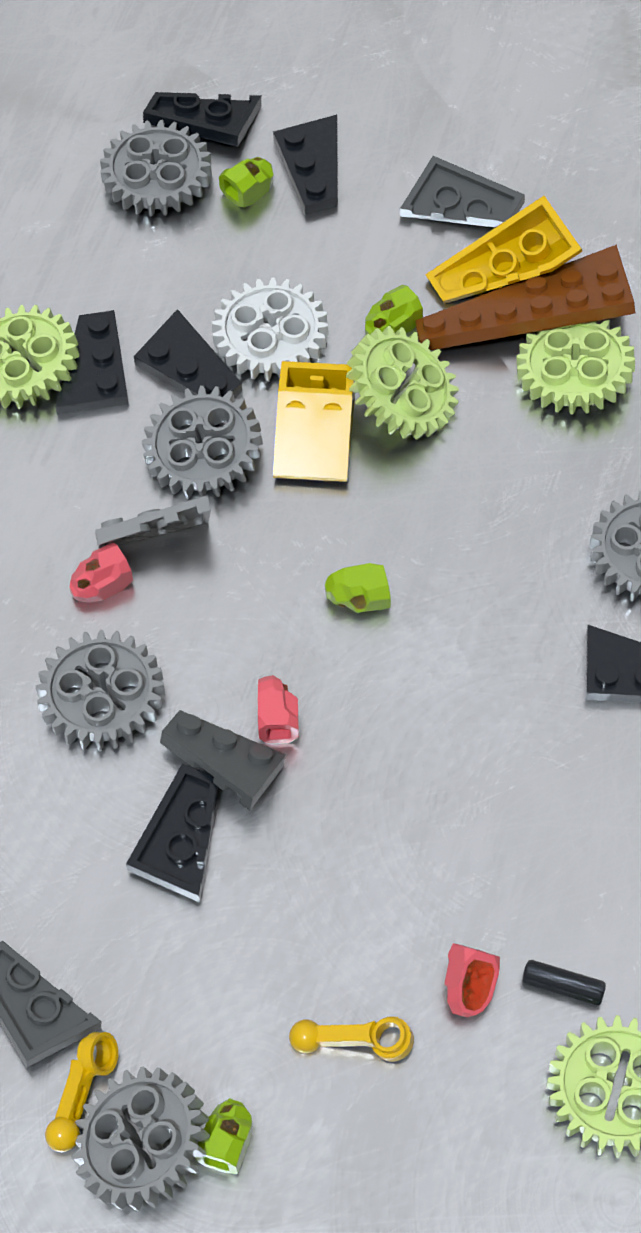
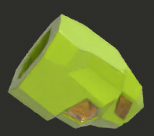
M261 157L242 160L232 168L225 169L220 174L219 185L221 191L226 198L239 207L244 208L254 204L269 192L274 177L272 164Z
M400 285L385 293L380 301L372 305L366 316L365 333L371 335L377 328L383 332L388 326H391L394 333L401 327L404 328L406 334L416 327L415 320L423 318V307L418 296L407 285Z
M366 563L345 567L327 577L325 582L326 598L332 601L333 604L340 607H348L356 613L391 608V596L384 565Z
M229 1098L218 1104L209 1116V1121L206 1122L204 1130L210 1134V1138L198 1142V1146L206 1152V1156L195 1157V1159L206 1167L238 1175L252 1136V1117L242 1102Z

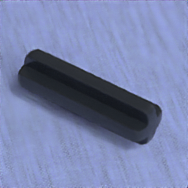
M528 960L523 972V982L525 984L594 1005L601 1004L606 990V983L602 980L535 960Z

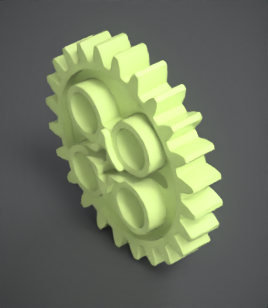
M20 305L18 312L12 314L11 310L6 308L5 317L0 318V402L4 409L10 405L11 401H15L17 408L21 409L24 400L28 399L35 406L37 402L36 397L40 395L44 399L49 400L48 391L52 388L60 392L62 389L59 381H70L71 377L68 370L77 369L74 359L80 357V354L76 347L79 345L76 336L72 331L70 323H65L61 314L53 316L50 308L40 313L38 305H34L30 312H26L24 306Z
M608 319L600 325L596 324V321L536 331V335L527 333L526 343L519 345L520 354L516 356L518 380L522 381V390H530L531 400L541 397V407L543 408L550 403H554L555 412L557 413L563 406H568L570 414H574L576 407L580 406L585 413H589L590 405L595 404L599 409H604V399L615 403L616 392L625 394L626 384L633 382V372H635L634 346H630L629 336L621 337L620 327L610 330V320Z
M388 326L383 332L377 328L371 335L366 334L351 351L353 356L347 361V365L352 369L346 374V377L355 382L351 385L349 391L360 394L355 403L356 405L365 404L368 407L364 413L365 417L373 414L377 417L375 426L379 427L383 423L388 424L389 434L399 429L403 439L411 433L416 440L423 434L430 437L436 430L439 431L446 425L448 420L455 414L453 408L459 401L453 396L459 391V388L450 384V382L456 378V375L446 373L445 368L450 363L449 361H439L438 356L441 353L439 349L432 352L428 349L430 340L427 339L421 344L418 342L417 332L407 337L403 327L394 333L391 326ZM414 363L415 368L413 372L402 384L400 388V393L394 398L392 403L390 399L393 393L404 381L406 377V372L412 367Z
M619 1015L615 1016L613 1025L607 1027L602 1017H598L596 1030H592L585 1022L581 1023V1038L571 1032L567 1033L566 1043L569 1048L558 1045L555 1055L560 1061H550L548 1071L556 1076L547 1079L546 1088L558 1092L550 1095L548 1103L549 1106H562L556 1113V1122L569 1120L570 1123L566 1135L569 1137L577 1132H581L583 1134L581 1147H586L593 1140L597 1142L598 1155H602L607 1145L613 1146L616 1158H620L623 1146H628L634 1157L638 1156L640 1151L641 1119H630L622 1110L628 1105H634L641 1109V1078L633 1070L634 1067L641 1065V1032L637 1030V1018H633L628 1028L622 1027ZM627 1051L630 1054L614 1119L607 1121L605 1114L621 1054ZM596 1053H604L612 1059L613 1063L605 1067L599 1066L592 1061L591 1056ZM584 1093H594L599 1096L602 1104L596 1107H589L581 1101L580 1096Z

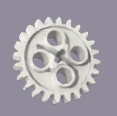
M275 277L271 278L269 285H264L260 278L257 279L256 287L251 288L247 283H243V293L232 289L230 291L231 300L222 298V309H215L214 311L215 321H212L214 346H217L218 356L226 358V365L228 367L237 364V374L239 375L247 369L250 370L251 379L253 380L259 373H264L266 381L270 380L272 373H277L280 378L282 361L310 362V358L319 360L320 349L326 348V337L329 336L327 312L323 311L322 301H314L313 291L303 295L302 284L291 289L289 279H286L281 286L276 285Z

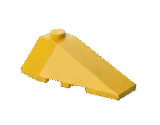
M542 196L425 275L444 304L552 272L583 251L547 198Z

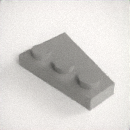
M208 496L180 502L161 510H147L139 513L138 517L123 521V518L105 521L101 523L102 528L95 530L98 548L113 542L120 546L208 524L211 513Z

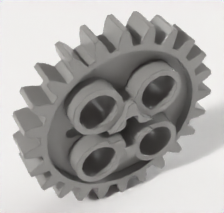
M163 120L158 122L157 127H152L149 121H145V129L140 130L134 124L132 125L133 133L128 134L121 130V141L111 139V148H104L103 150L104 158L100 159V172L102 183L105 185V191L107 194L112 193L114 203L122 200L124 210L134 205L135 214H139L146 208L148 209L149 216H153L156 209H161L163 215H167L168 207L171 206L179 212L181 211V202L190 206L193 205L192 195L202 197V187H209L208 177L212 176L211 154L207 152L206 142H200L198 133L190 135L188 126L178 131L176 122H173L169 128L164 127Z
M200 386L198 395H192L191 391L187 388L185 389L184 399L180 400L178 396L172 394L173 405L168 406L160 403L162 415H150L154 426L144 427L147 439L142 440L143 448L146 451L143 456L146 464L149 465L152 477L157 476L161 487L169 484L170 490L174 495L183 488L187 499L192 496L194 490L199 492L200 497L206 496L207 490L212 489L215 496L219 497L221 486L225 485L227 489L233 491L232 480L236 478L239 481L245 482L246 478L243 470L254 471L256 468L252 459L261 458L258 446L263 444L261 433H259L261 431L259 421L255 417L253 408H247L244 398L235 401L233 391L231 390L221 397L219 387L215 386L211 394H206L204 386ZM227 422L223 427H215L219 423ZM183 425H190L187 429L178 430ZM219 455H227L222 460H214ZM183 457H190L186 462H178Z
M639 491L638 500L636 501L626 494L624 495L623 506L612 501L610 512L602 510L599 522H594L593 535H591L590 548H592L590 560L596 562L595 573H606L604 578L605 586L616 582L617 595L625 590L631 591L630 601L632 602L639 594L641 595V491ZM619 543H628L631 546H622Z
M100 630L97 639L92 640L90 635L84 632L82 643L78 644L76 640L70 637L68 638L70 649L65 650L57 646L55 650L58 659H45L49 671L43 670L38 673L42 684L36 685L37 695L40 697L37 703L40 712H43L45 724H52L55 736L65 732L64 736L67 744H71L78 737L81 749L85 750L90 741H95L97 750L101 751L104 741L110 740L111 745L116 749L118 748L119 737L123 736L131 743L133 742L131 731L135 729L145 734L144 720L151 722L157 720L154 709L163 707L160 695L165 694L164 683L161 682L163 680L162 669L157 667L155 655L148 656L146 644L135 648L134 636H130L124 642H121L119 631H116L111 639H106L104 631ZM98 663H109L107 666L103 668L94 667ZM78 669H82L85 673L88 674V676H85L82 672L78 671ZM126 686L136 687L134 690L129 692L120 691L122 688ZM70 688H80L75 693H65ZM114 704H117L119 707L125 710H119L114 706ZM99 711L108 712L103 717H92L94 713Z
M140 1067L137 1078L128 1070H125L123 1073V1083L121 1084L109 1078L108 1086L110 1091L105 1094L96 1089L94 1091L98 1100L96 1105L85 1103L83 1105L85 1111L89 1113L88 1118L75 1121L77 1126L83 1130V1134L78 1135L75 1141L76 1146L81 1149L71 1155L72 1159L80 1165L76 1174L86 1181L84 1185L86 1189L108 1205L111 1202L120 1210H123L128 1204L135 1211H140L143 1199L155 1208L157 1207L158 1194L160 1193L169 1200H172L173 1191L171 1186L175 1183L183 1188L188 1186L183 1177L186 1171L198 1173L199 1169L192 1163L194 1157L206 1156V1152L198 1146V1142L210 1138V1134L200 1127L209 1121V1117L200 1110L204 1103L194 1094L195 1090L173 1072L168 1075L161 1068L157 1067L152 1074L145 1067ZM155 1103L153 1109L145 1114L148 1107ZM126 1108H128L131 1121L141 1129L138 1133L133 1125L128 1122L125 1115ZM118 1127L116 1133L109 1138L111 1132ZM172 1137L170 1144L162 1150L164 1143ZM142 1143L144 1144L148 1152L152 1154L156 1162V1167L154 1169L152 1167L149 1155L139 1147ZM132 1162H135L132 1170L125 1174L127 1167Z

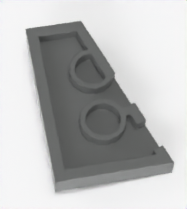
M432 156L400 207V216L497 227L520 211L525 203V194Z
M181 710L178 711L161 733L160 743L192 768H203L214 776L213 783L223 791L230 788L241 797L240 804L249 811L284 767L286 754Z
M4 941L0 942V1025L26 1068L79 1041L90 1033L101 1029V1020L91 1012L87 1014L73 1002V997L63 989L58 990L40 975V971Z

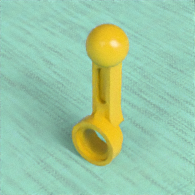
M392 1016L385 1017L377 1023L372 1021L366 1024L318 1025L312 1020L303 1019L296 1022L290 1029L289 1041L296 1051L303 1054L312 1053L319 1047L369 1046L372 1047L373 1051L381 1059L395 1062L405 1058L410 1053L414 1044V1035L404 1020ZM391 1027L399 1028V1041L391 1047L381 1046L380 1037L382 1033Z
M92 1032L84 1037L77 1049L78 1060H71L70 1072L55 1119L48 1124L45 1131L46 1142L54 1151L67 1152L76 1146L75 1141L77 1136L80 1135V1130L75 1121L81 1118L84 1109L83 1105L86 1102L92 1080L96 1075L106 1076L110 1074L117 1064L118 1045L114 1036L108 1032ZM96 1046L97 1055L94 1062L93 1053L94 1047Z

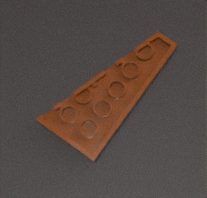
M616 244L563 264L552 272L510 284L415 320L419 342L422 344L428 339L430 340L428 349L435 350L636 313L632 292Z

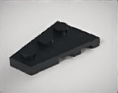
M155 92L143 111V123L149 121L151 125L157 126L158 122L163 120L164 127L169 128L173 122H176L178 131L188 126L190 135L198 133L201 138L238 147L261 108L262 95H249V100H231V94H218V99H200L196 93Z
M337 114L273 131L274 143L304 214L307 215L337 207Z
M178 309L134 355L136 366L184 394L185 389L188 388L192 395H198L200 386H204L206 394H211L215 386L219 387L221 397L231 390L236 399L242 392V382Z
M115 311L79 315L74 334L79 344L76 347L80 357L74 359L77 369L68 370L71 380H62V390L58 394L55 406L57 415L128 405Z
M587 625L586 700L641 703V642Z
M182 763L126 862L127 871L200 902L219 789L213 783V776Z

